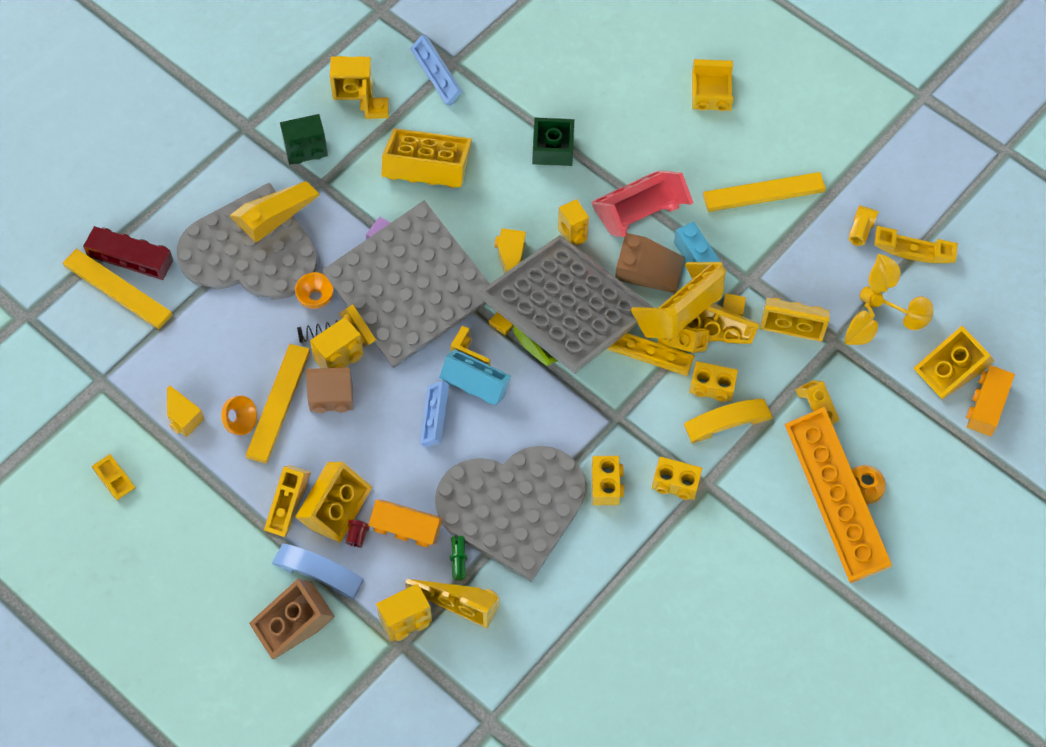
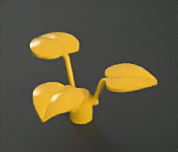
M877 254L875 264L869 274V286L864 287L859 295L860 300L865 303L864 307L869 312L861 311L853 318L845 335V344L863 345L869 343L875 337L878 323L873 320L875 314L871 307H879L883 303L906 313L903 325L910 330H920L930 323L934 311L933 305L928 298L924 296L914 298L909 303L908 310L883 298L881 292H887L888 288L895 287L901 276L900 268L893 259Z

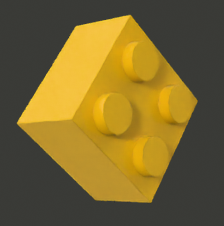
M331 56L329 77L333 100H360L359 87H362V80L364 79L367 80L368 97L372 98L373 74L371 57Z
M346 317L310 340L314 361L320 368H345L349 364L359 361L362 355H364L361 334Z
M418 583L376 603L379 620L390 642L395 640L401 641L408 637L409 633L415 630L421 631L432 622L430 605Z

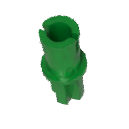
M453 536L451 538L452 555H450L453 580L462 581L466 578L465 561H467V555L465 554V537L458 536V541H456V536Z

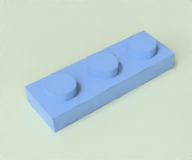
M443 380L429 385L427 388L420 444L425 447L441 443L449 386Z

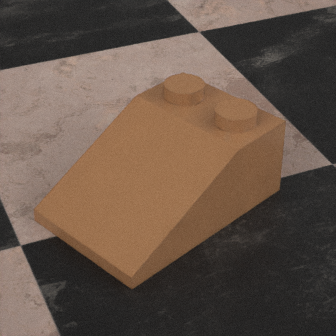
M626 233L616 267L615 278L626 283L676 293L685 257L647 237Z
M297 579L249 624L271 659H276L319 632L335 616L311 581Z

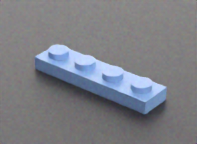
M421 35L410 49L445 104L452 105L463 91L428 37Z

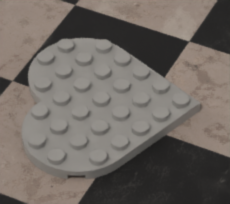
M270 182L191 224L183 232L177 245V260L180 269L192 283L200 287L207 286L214 289H225L240 284L250 294L256 297H269L271 300L284 299L295 295L297 281L302 276L315 272L317 255L312 241L294 216L290 217L257 243L230 218V214L245 203L275 193L276 191Z
M548 446L529 447L512 455L504 464L490 459L476 458L453 466L445 473L438 484L435 496L436 510L438 516L444 518L442 525L450 534L456 536V538L458 536L465 537L466 544L532 582L579 512L585 496V480L579 465L565 452Z

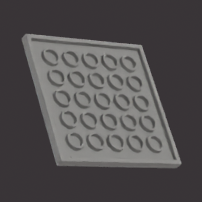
M425 200L322 270L348 307L352 304L354 305L375 337L376 341L374 343L393 368L487 304L478 296L480 290L488 286L489 282Z
M561 235L480 290L478 296L574 374L638 325L630 310L631 308H654Z

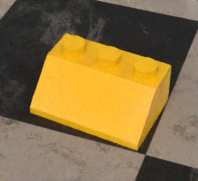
M766 298L760 329L822 342L829 323L830 313L829 310L819 306L812 307L799 302L782 301L779 298Z
M327 462L295 518L310 530L341 543L349 529L348 521L355 519L372 486L345 463Z

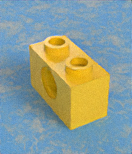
M575 199L559 207L558 231L571 244L581 245L588 239L589 216L579 201Z

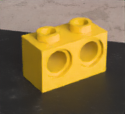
M696 361L689 393L697 397L715 398L720 402H731L738 370ZM699 379H704V380H706L707 382H706V383H701V382L698 381V380H699ZM719 384H726L728 387H722Z
M592 456V505H619L620 497H624V484H620V477H623L624 468L623 464H619V456ZM610 468L613 472L606 473L603 469ZM606 488H610L614 492L605 493L603 490Z
M659 457L652 489L661 494L670 493L684 500H694L703 468ZM668 475L671 479L665 480L661 476ZM682 481H690L692 485L687 486Z

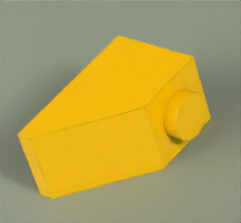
M169 385L167 387L169 427L176 434L182 433L185 437H188L204 420L202 410Z

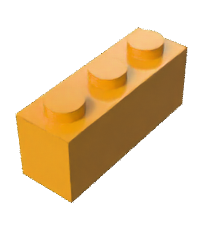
M992 365L989 366L987 372L982 371L978 381L981 387L980 389L976 388L972 397V401H975L974 407H969L965 417L969 419L967 428L990 437L993 435L1015 376L1014 373Z
M376 499L368 526L374 527V532L385 535L387 532L395 534L397 539L408 541V538L417 540V545L429 548V545L437 543L444 518L386 500Z

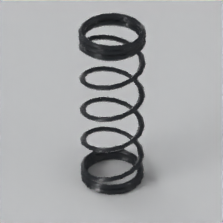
M326 322L325 330L327 329V324L330 327L328 322ZM318 323L316 324V336H317V328H318V326H319V329H320V331H321V333H322L321 327H320V325H319ZM307 325L306 328V340L303 336L301 326L297 327L300 343H303V340L307 342L308 327L312 337L314 338V335L309 325Z

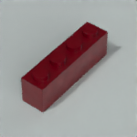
M94 226L83 245L87 256L160 280H164L173 262L171 251L167 247L150 244L144 239H134L125 233L118 234L105 227L99 228Z

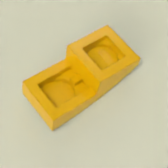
M111 454L92 465V469L116 501L136 488Z

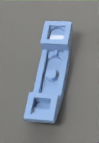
M282 544L272 562L273 565L291 573L293 571L332 587L334 592L350 599H354L363 582V578L323 556L288 544Z

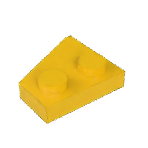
M353 304L339 313L341 318L346 317L361 334V341L365 347L376 341Z

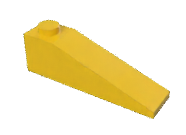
M307 181L245 203L230 214V218L257 243L320 195Z
M712 303L684 328L690 330L701 328L710 330L708 342L722 341L726 343L752 344L759 324Z
M407 579L405 581L406 588L418 583L427 601L487 629L500 605V597L490 589L483 590L477 587Z

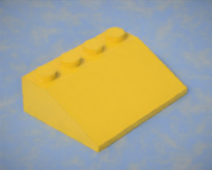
M393 128L382 154L381 177H387L391 180L402 179L413 183L424 182L429 185H446L450 188L462 187L472 138Z

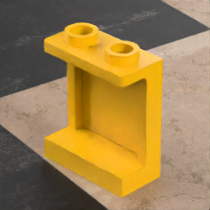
M694 59L692 67V109L702 111L732 110L733 61Z

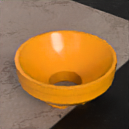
M308 273L302 276L295 286V294L298 301L307 308H321L328 304L333 296V285L322 273ZM313 292H319L322 295L318 300H312L309 296Z
M243 395L234 396L225 402L221 412V419L225 429L234 435H246L253 430L257 422V410L250 398ZM232 409L236 413V418L233 422L229 419V412Z
M860 465L853 468L852 471L866 504H872L880 500L886 487L883 474L875 467L869 465ZM863 475H870L874 479V483L866 485L862 482L861 477Z

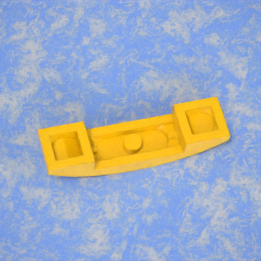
M882 226L876 227L874 245L881 250L901 258L926 263L956 262L958 243L937 239L933 243L897 235V230Z
M751 399L728 404L703 413L685 422L684 427L692 444L712 438L714 433L750 422L754 425L770 420L772 415L765 399Z

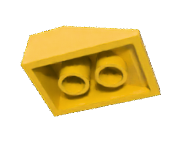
M961 326L913 369L941 399H944L979 376L982 371L995 361L981 344Z

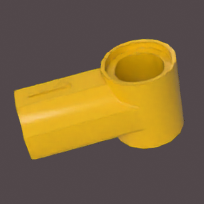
M862 205L858 206L853 220L854 224L848 240L853 245H865L879 211Z

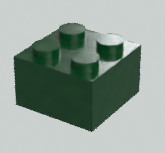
M320 114L280 122L289 165L300 164L313 159L318 160L328 156Z
M534 117L532 164L572 166L575 119Z

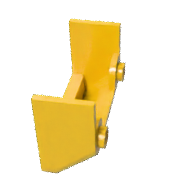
M687 262L684 265L692 280L659 308H631L630 310L646 338L673 339L679 335V331L712 303L719 301L724 293L726 269L722 262Z

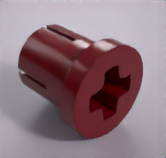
M349 520V530L345 543L353 547L362 548L366 532L370 529L369 524L359 520Z

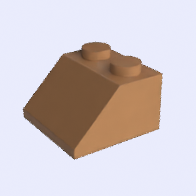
M350 367L306 369L307 399L310 412L324 413L326 411H336L343 413L353 410V383Z

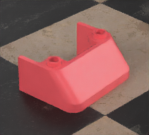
M656 171L594 200L591 204L608 232L616 237L626 236L627 229H629V224L661 209H667L668 212L678 209L680 204L691 205L694 202L682 172Z

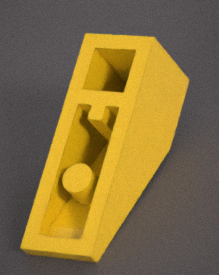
M501 228L500 236L496 235L495 248H498V258L504 274L522 262L526 243L525 231Z
M293 465L283 466L264 531L286 537L305 494L311 471Z

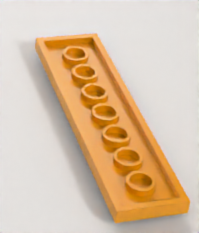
M820 408L784 424L849 582L854 583L893 567L826 408Z

